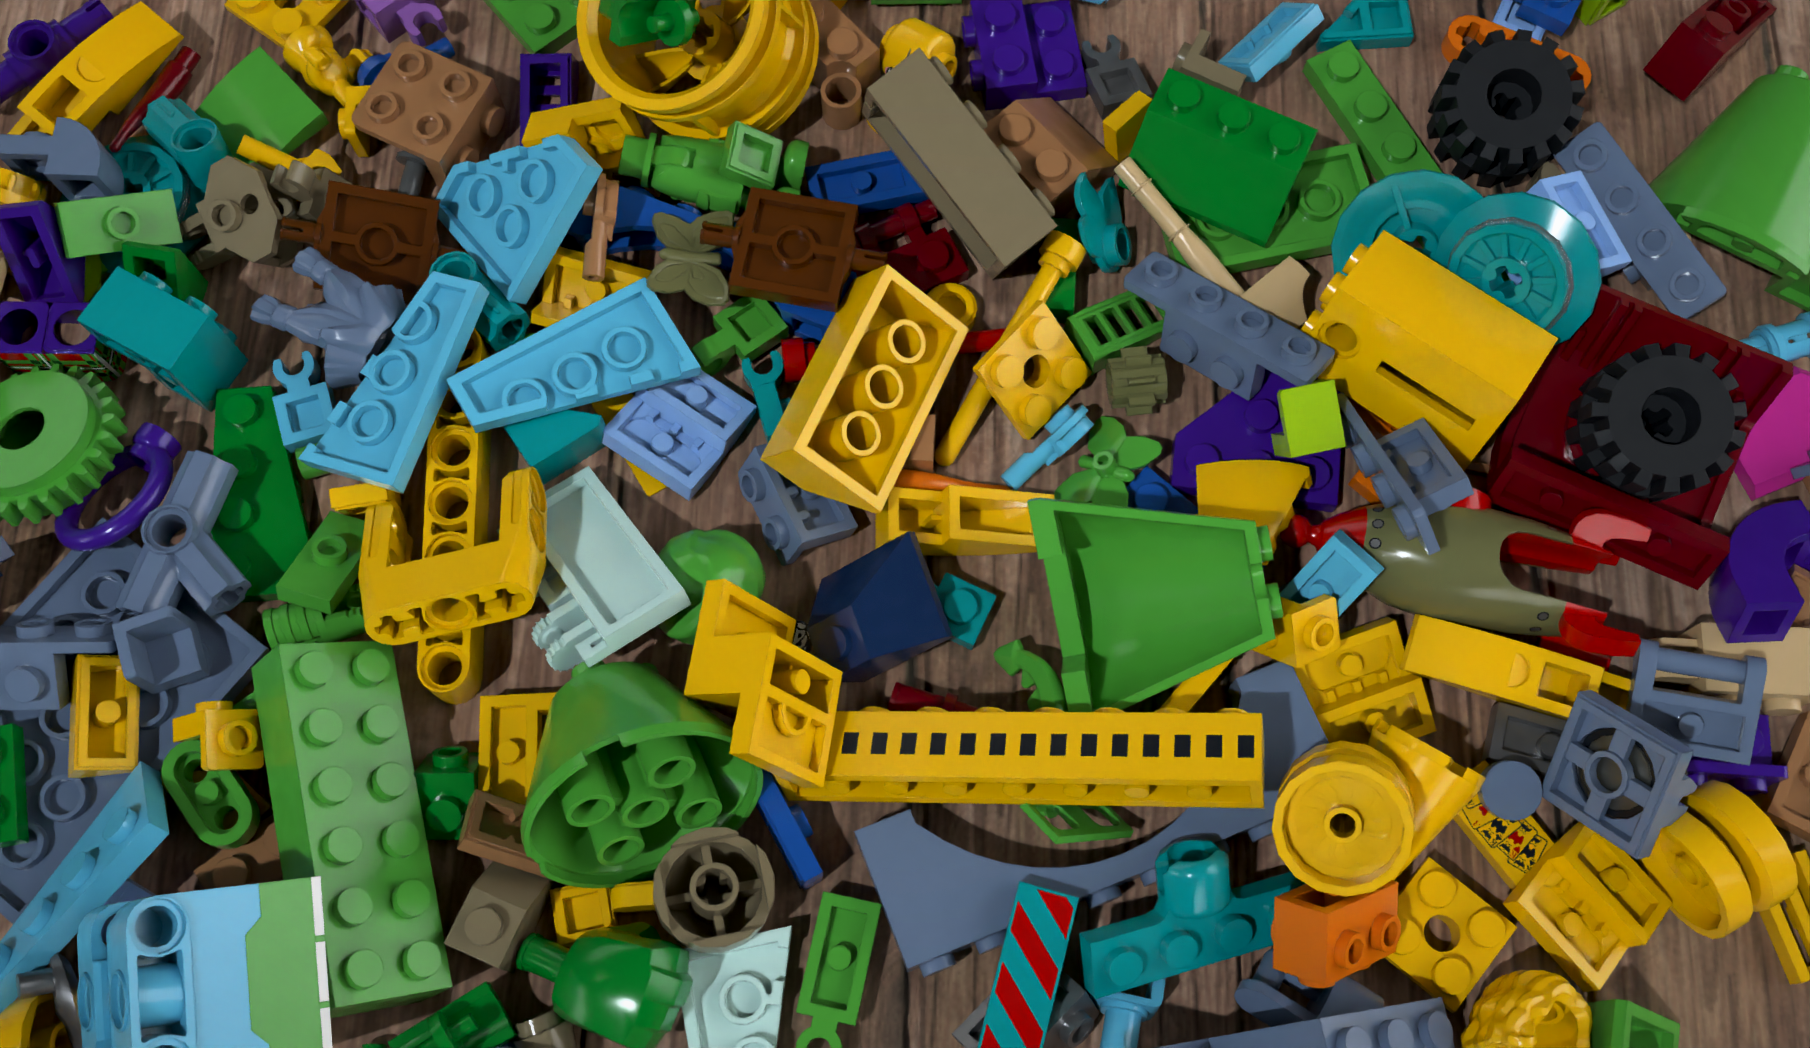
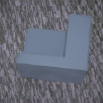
M164 606L111 624L125 679L149 693L156 694L210 675L197 623L173 606Z

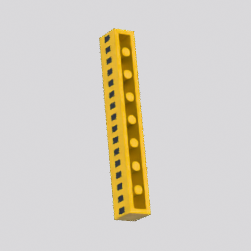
M870 706L860 711H836L823 788H803L777 775H774L788 801L964 804L1027 803L1031 805L1264 808L1262 713H1248L1239 708H1223L1215 713H1187L1181 709L1170 707L1161 708L1154 712H1125L1112 707L1099 708L1093 712H1065L1054 707H1042L1034 712H1006L996 707H982L975 712H948L939 707H923L917 711H889L882 707Z

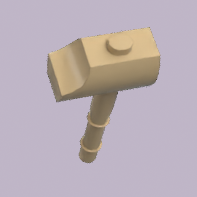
M1130 156L1113 170L1131 191V196L1136 197L1169 237L1168 242H1173L1193 272L1296 329L1307 321L1303 303V288L1310 273L1298 261L1288 256L1247 291H1244L1210 248L1189 228L1190 224L1186 225L1151 182L1152 178H1148Z

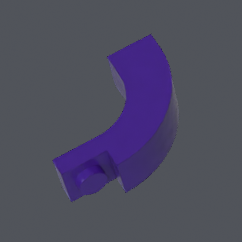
M1801 500L1785 501L1763 507L1744 518L1730 538V553L1713 572L1708 592L1713 618L1726 643L1783 641L1805 601L1788 573L1793 564L1810 571V514Z

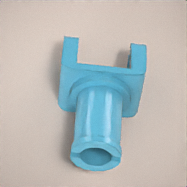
M1166 978L1148 983L1145 998L1122 992L1098 999L1090 995L1096 1008L1105 1015L1100 1048H1137L1141 1022L1150 1020L1163 1002Z

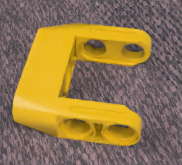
M530 466L513 470L502 479L498 541L411 561L413 539L408 534L404 515L396 501L389 500L367 507L358 577L364 627L366 633L373 640L386 645H403L525 615L532 609L546 569L547 500L541 477L536 468Z

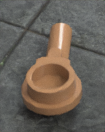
M605 173L600 174L582 207V215L592 216L591 239L585 244L582 278L592 282L604 280L608 241L612 242L617 214L619 181L606 179Z

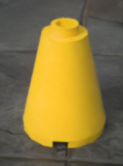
M1378 718L1372 728L1367 745L1393 760L1408 780L1414 803L1415 831L1411 855L1396 876L1397 878L1481 790L1486 778L1469 767L1465 768L1451 759L1452 757ZM1346 814L1344 822L1354 820L1350 815Z

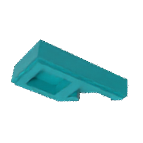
M1352 0L1340 17L1321 33L1316 44L1317 52L1327 51L1348 40H1351L1357 50L1409 47L1414 38L1408 0Z

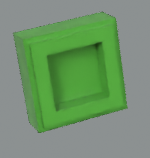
M736 120L727 130L718 175L750 188L756 187L772 190L775 185L783 140Z

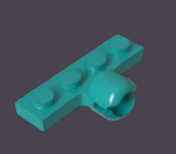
M1186 839L1170 843L1159 851L1155 861L1158 900L1153 910L1137 917L1079 933L1085 989L1095 999L1272 946L1271 925L1274 919V897L1306 883L1296 878L1292 872H1288L1231 889L1228 854L1221 851L1212 841Z

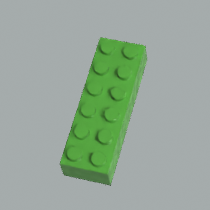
M377 641L277 644L251 668L283 880L321 876L330 1018L422 1002L452 988L453 985L446 946L444 944L445 940L417 782L414 776L415 771L392 645L381 644Z

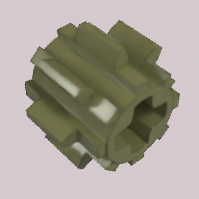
M1146 346L1120 348V357L1107 359L1105 365L1106 388L1109 404H1111L1112 409L1125 407L1126 416L1153 414V405L1166 403L1165 399L1168 398V379L1165 361L1161 353L1147 354Z

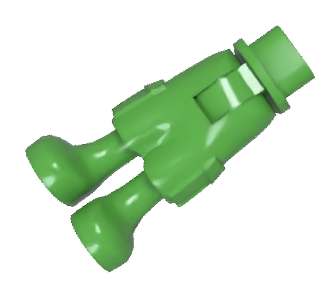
M651 132L649 139L626 134L618 174L641 179L642 187L654 188L663 194L671 196L670 198L674 200L679 199L684 202L696 203V206L705 211L729 210L734 215H738L739 209L746 210L750 188H746L738 182L718 175L725 140L721 138H709L707 140L679 135H662L658 145V133ZM797 139L787 145L784 153L780 156L774 190L800 195L809 142Z

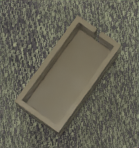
M919 47L866 89L862 114L993 280L1057 227V224L1051 218L1055 215V210L1047 197L1039 189L1034 188L1030 191L1019 177L1018 173L1022 169L1013 153L1003 144L996 147L985 133L984 129L988 125L979 109L969 100L962 103L951 89L950 85L953 84V78L945 65L936 56L928 59Z

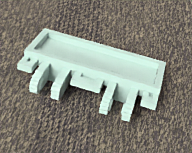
M589 466L545 491L547 500L546 569L536 597L540 596L550 613L547 614L546 618H540L539 622H535L536 625L532 627L533 632L531 635L536 645L540 649L544 648L547 651L545 656L551 668L553 667L555 671L559 670L562 672L566 670L567 672L568 669H574L575 665L583 661L590 668L691 605L684 588Z

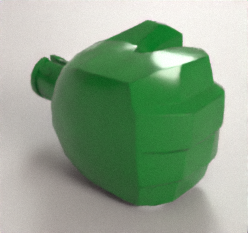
M645 922L602 927L586 931L576 939L571 948L543 938L538 933H531L523 941L516 959L518 969L529 971L555 983L552 1003L554 1012L561 1018L626 1048H656L664 1035L671 1031L680 1008L686 1003L693 983V979L688 974L689 951L674 943L661 940L657 930Z

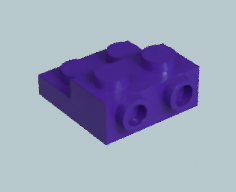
M970 0L969 16L961 17L962 37L965 48L973 47L975 60H970L969 62L973 92L982 91L985 111L1006 108L1017 99L1051 97L1054 101L1086 97L1087 82L1069 0L1023 5L1022 0Z

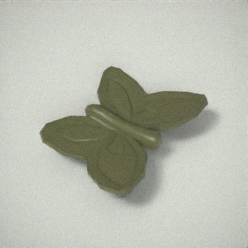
M729 210L714 211L697 217L689 224L676 216L662 212L654 213L652 224L656 236L666 248L659 251V256L664 261L657 264L646 279L647 287L652 292L665 294L685 291L693 301L703 305L724 306L729 301L728 282L719 269L710 266H719L721 264V254L719 252H711L720 248V246L700 244V232L703 229V221L734 226V214Z

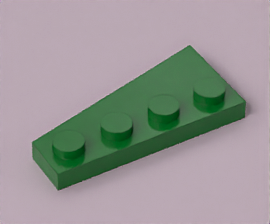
M272 386L216 389L213 455L233 464L239 471L211 533L216 543L252 585L247 590L245 599L240 603L278 600L276 584L312 537V532L307 527L302 506L304 499L301 486L296 480L291 460L293 453H290L283 446L272 399L278 393Z

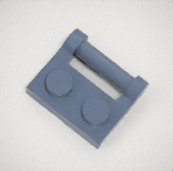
M1640 638L1641 644L1633 657V672L1626 710L1645 722L1662 727L1677 741L1693 749L1694 753L1692 756L1750 766L1767 675L1766 658L1745 655L1742 660L1692 653L1661 648L1658 641ZM1656 670L1737 683L1739 686L1737 700L1653 687Z

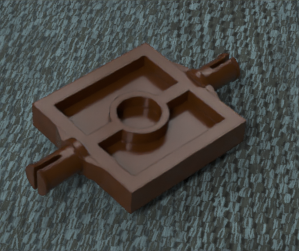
M332 180L328 182L325 207L319 215L317 223L286 218V216H283L281 225L284 228L303 231L299 232L280 228L281 240L286 239L313 244V248L319 251L325 259L340 269L355 274L364 282L368 281L373 286L392 284L396 289H402L405 305H409L429 277L431 265L438 257L453 251L467 253L465 249L439 245L440 241L436 227L440 200ZM314 281V290L323 291V285H319Z
M751 187L746 210L737 221L735 227L703 221V229L700 232V244L732 249L734 261L728 282L730 294L838 313L843 285L851 275V271L871 272L887 265L888 252L856 248L854 234L858 220V205Z

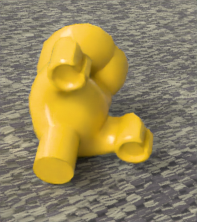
M304 25L297 28L286 40L282 53L284 61L297 73H302L308 86L327 96L335 97L344 108L346 87L352 86L356 80L360 65L367 58L373 56L368 49H352L349 55L343 59L334 49L333 39L328 30L320 25Z

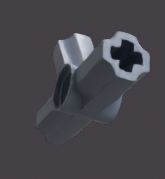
M199 450L187 451L163 505L149 512L143 520L141 536L144 545L115 605L116 608L133 616H138L164 606L176 608L186 588L206 614L213 617L218 613L230 611L245 599L247 590L252 586L251 583L216 543L211 533L239 471L233 464ZM187 528L182 541L174 546H169L174 534Z

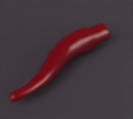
M182 46L174 59L168 61L110 143L109 149L111 152L117 153L120 151L127 139L143 125L142 120L146 117L149 103L163 95L168 99L178 98L193 75L191 73L201 59L197 52L187 46Z

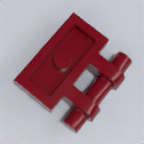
M929 199L913 206L910 202L904 203L893 209V215L870 225L867 221L856 225L854 234L856 248L882 252L878 244L903 234L908 244L888 252L887 264L926 295L940 284H959L968 280L969 269L946 228L944 227L926 235L921 225L938 218L937 210ZM852 270L856 273V278L868 273L864 271Z

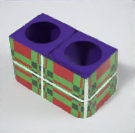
M0 301V362L18 375L31 372L32 367L38 366L41 370L49 371L53 364H60L67 372L73 365H76L85 374L90 371L93 372L101 381H113L123 374L127 357L102 344L92 334L85 341L77 345H64L56 339L54 334L55 324H80L77 319L90 302ZM38 323L35 335L29 341L21 344L22 335L26 328Z

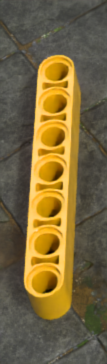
M475 328L465 350L471 349L474 351L469 358L460 361L455 374L492 356ZM448 388L428 435L422 559L486 544L488 541L491 429L475 433L463 411L451 413V409L457 403V400L450 388ZM461 450H470V454L464 462L454 466L448 465L449 459L453 454ZM461 501L468 502L467 509L461 516L453 519L446 518L447 511L452 505ZM484 626L418 641V678L423 686L443 702L453 705L466 703L474 698L480 690L483 679ZM450 663H461L462 670L457 680L451 684L439 685V676L443 668Z

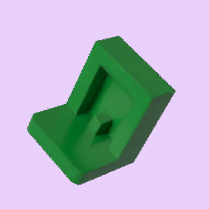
M463 746L440 747L427 754L414 772L427 840H459L469 799L474 791L478 789L479 752H468V749Z

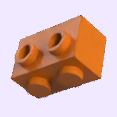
M1391 880L1374 892L1348 897L1319 892L1304 884L1274 897V919L1271 925L1273 969L1298 977V981L1305 986L1328 988L1334 986L1337 981L1359 970H1365L1371 964L1396 952V945L1401 934V923L1397 917L1399 882Z

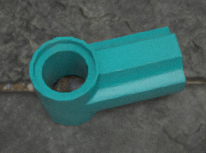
M163 95L148 104V112L142 120L148 134L187 171L196 187L206 190L210 166L226 156H232L215 122L198 116L180 98L168 99Z
M453 251L445 253L435 260L431 265L429 276L432 271L473 280L480 282L489 291V295L474 328L491 348L497 352L525 339V332L531 324L528 314L516 303L509 302L497 286L480 271L471 255L465 252Z

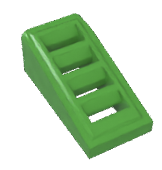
M1127 291L1087 307L1066 318L1064 332L1091 370V375L1105 368L1107 359L1120 357V348L1147 346L1162 337L1165 311L1155 306L1163 319L1154 323L1142 305L1146 300ZM1132 309L1144 327L1137 330L1125 312ZM1116 318L1126 335L1119 337L1109 320ZM1099 327L1108 342L1101 345L1092 329Z

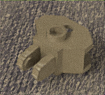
M226 156L210 166L204 200L195 204L198 213L179 224L183 241L196 240L206 236V234H209L212 241L189 257L197 270L214 268L235 256L243 257L253 263L281 268L295 261L294 258L303 249L304 243L286 239L281 240L280 228L303 232L301 230L284 228L281 225L283 216L301 220L296 217L299 205L295 198L276 190L269 184L274 171L255 162L247 164L232 156ZM280 201L283 204V215H281L279 208L274 204L275 202Z

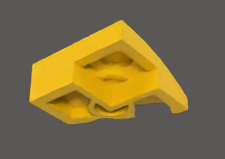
M613 97L532 112L530 114L521 141L524 147L528 148L541 144L542 138L556 134L571 137L603 168L601 173L606 174V179L619 181L622 184L641 186V179L618 174L626 134L645 138L633 110ZM643 187L654 195L655 198L660 197L661 192L658 190Z

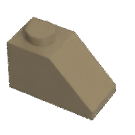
M493 861L472 885L444 944L498 969L514 973L517 968L516 959L518 951L526 937L534 933L550 899L549 890L555 889L557 882Z

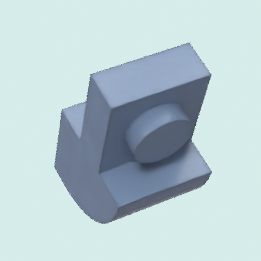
M57 117L53 136L38 131H29L24 135L0 134V158L12 171L37 181H51L69 201L121 195L124 192V176L118 162L87 127L75 120Z

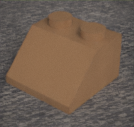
M1051 97L1017 99L988 121V126L984 129L996 147L1003 144L1013 153L1022 169L1018 173L1019 177L1030 191L1037 188L1047 197L1055 210V215L1052 216L1054 218H1062L1076 207L1074 186L1080 173L1086 172L1089 182L1096 190L1107 178L1116 174L1113 170L1120 164Z

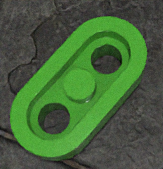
M200 740L179 743L170 750L162 764L161 776L166 789L196 835L203 842L220 849H234L244 845L254 836L259 827L260 810L257 802L235 770L207 771L205 778L195 783L193 781V772L201 765ZM232 810H237V823L232 828L225 830L223 826L225 815Z

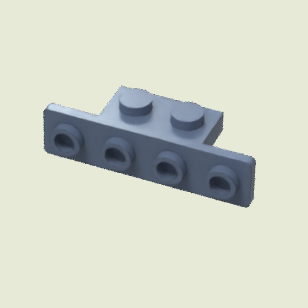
M1601 122L1593 123L1567 141L1556 155L1554 154L1555 160L1565 173L1579 170L1583 173L1632 260L1626 267L1620 269V272L1630 284L1640 280L1647 291L1653 290L1668 312L1685 319L1693 317L1726 295L1727 289Z
M1159 252L1150 253L1124 277L1123 286L1125 289L1165 311L1160 350L1170 355L1174 360L1184 363L1215 381L1219 386L1229 389L1247 401L1261 390L1265 369L1296 386L1311 384L1333 362L1335 355L1333 348Z
M1343 392L1337 394L1346 443L1345 448L1351 449L1352 455L1365 478L1372 476L1370 477L1371 483L1385 509L1396 506L1391 511L1404 538L1410 541L1417 537L1429 556L1441 551L1427 516L1444 510L1452 504L1473 495L1474 492L1468 476L1424 418L1376 440Z
M35 618L18 622L15 626H0V710H61L69 704L70 693L65 654L115 652L117 646L111 625L113 624L112 619L89 618L76 622L74 626H55L53 619Z

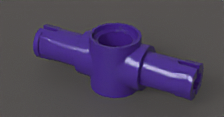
M89 0L60 22L53 19L46 23L34 19L18 24L8 37L9 50L2 54L5 60L0 62V105L27 86L33 89L76 46L113 19V15L100 0Z

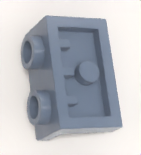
M767 444L754 447L738 471L740 490L744 498L752 504L762 524L764 540L768 547L775 551L782 566L794 563L806 549L850 537L854 533L858 525L847 504L801 489L760 460Z

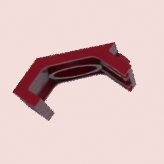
M1601 284L1592 314L1570 339L1553 346L1517 404L1506 416L1491 451L1485 493L1490 497L1492 503L1569 532L1574 517L1582 511L1591 508L1605 509L1634 518L1652 529L1648 543L1627 539H1610L1603 546L1609 548L1618 557L1699 590L1730 553V538L1711 530V527L1743 447L1727 453L1734 460L1733 464L1723 474L1709 478L1711 483L1666 500L1650 503L1648 498L1640 500L1621 492L1618 488L1614 489L1595 481L1598 474L1593 468L1580 473L1573 462L1574 459L1583 455L1580 444L1567 446L1565 431L1577 425V419L1567 416L1570 403L1583 395L1579 388L1589 377L1627 352L1630 354L1641 346L1658 342L1661 350L1673 343L1690 345V359H1694L1707 352L1719 360V363L1712 371L1719 378L1732 373L1739 384V387L1729 391L1733 403L1746 402L1748 417L1734 423V429L1746 432L1743 443L1744 447L1747 437L1756 422L1793 377V363ZM1646 421L1645 430L1648 432L1651 425Z

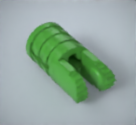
M354 584L350 587L332 615L290 603L280 605L278 608L263 610L262 613L263 626L271 650L277 644L338 642L366 633L359 584Z

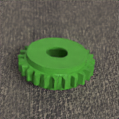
M53 364L49 371L41 370L38 366L32 367L31 372L20 375L15 373L11 375V378L0 383V522L5 519L11 526H18L23 517L28 518L34 524L40 523L43 516L54 514L58 517L62 515L64 509L75 503L81 504L87 494L101 486L100 481L106 473L113 471L116 467L112 463L115 454L124 450V446L117 440V437L128 433V428L120 420L126 415V412L118 404L120 399L93 372L90 371L85 374L76 365H73L67 372L60 364Z

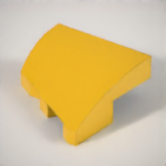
M1230 460L1196 465L1198 514L1255 520L1256 527L1267 525L1273 553L1277 548V536L1288 528L1291 518L1295 515L1292 503L1301 488L1310 489L1312 485L1309 466L1273 460ZM1269 561L1262 562V566L1267 565Z

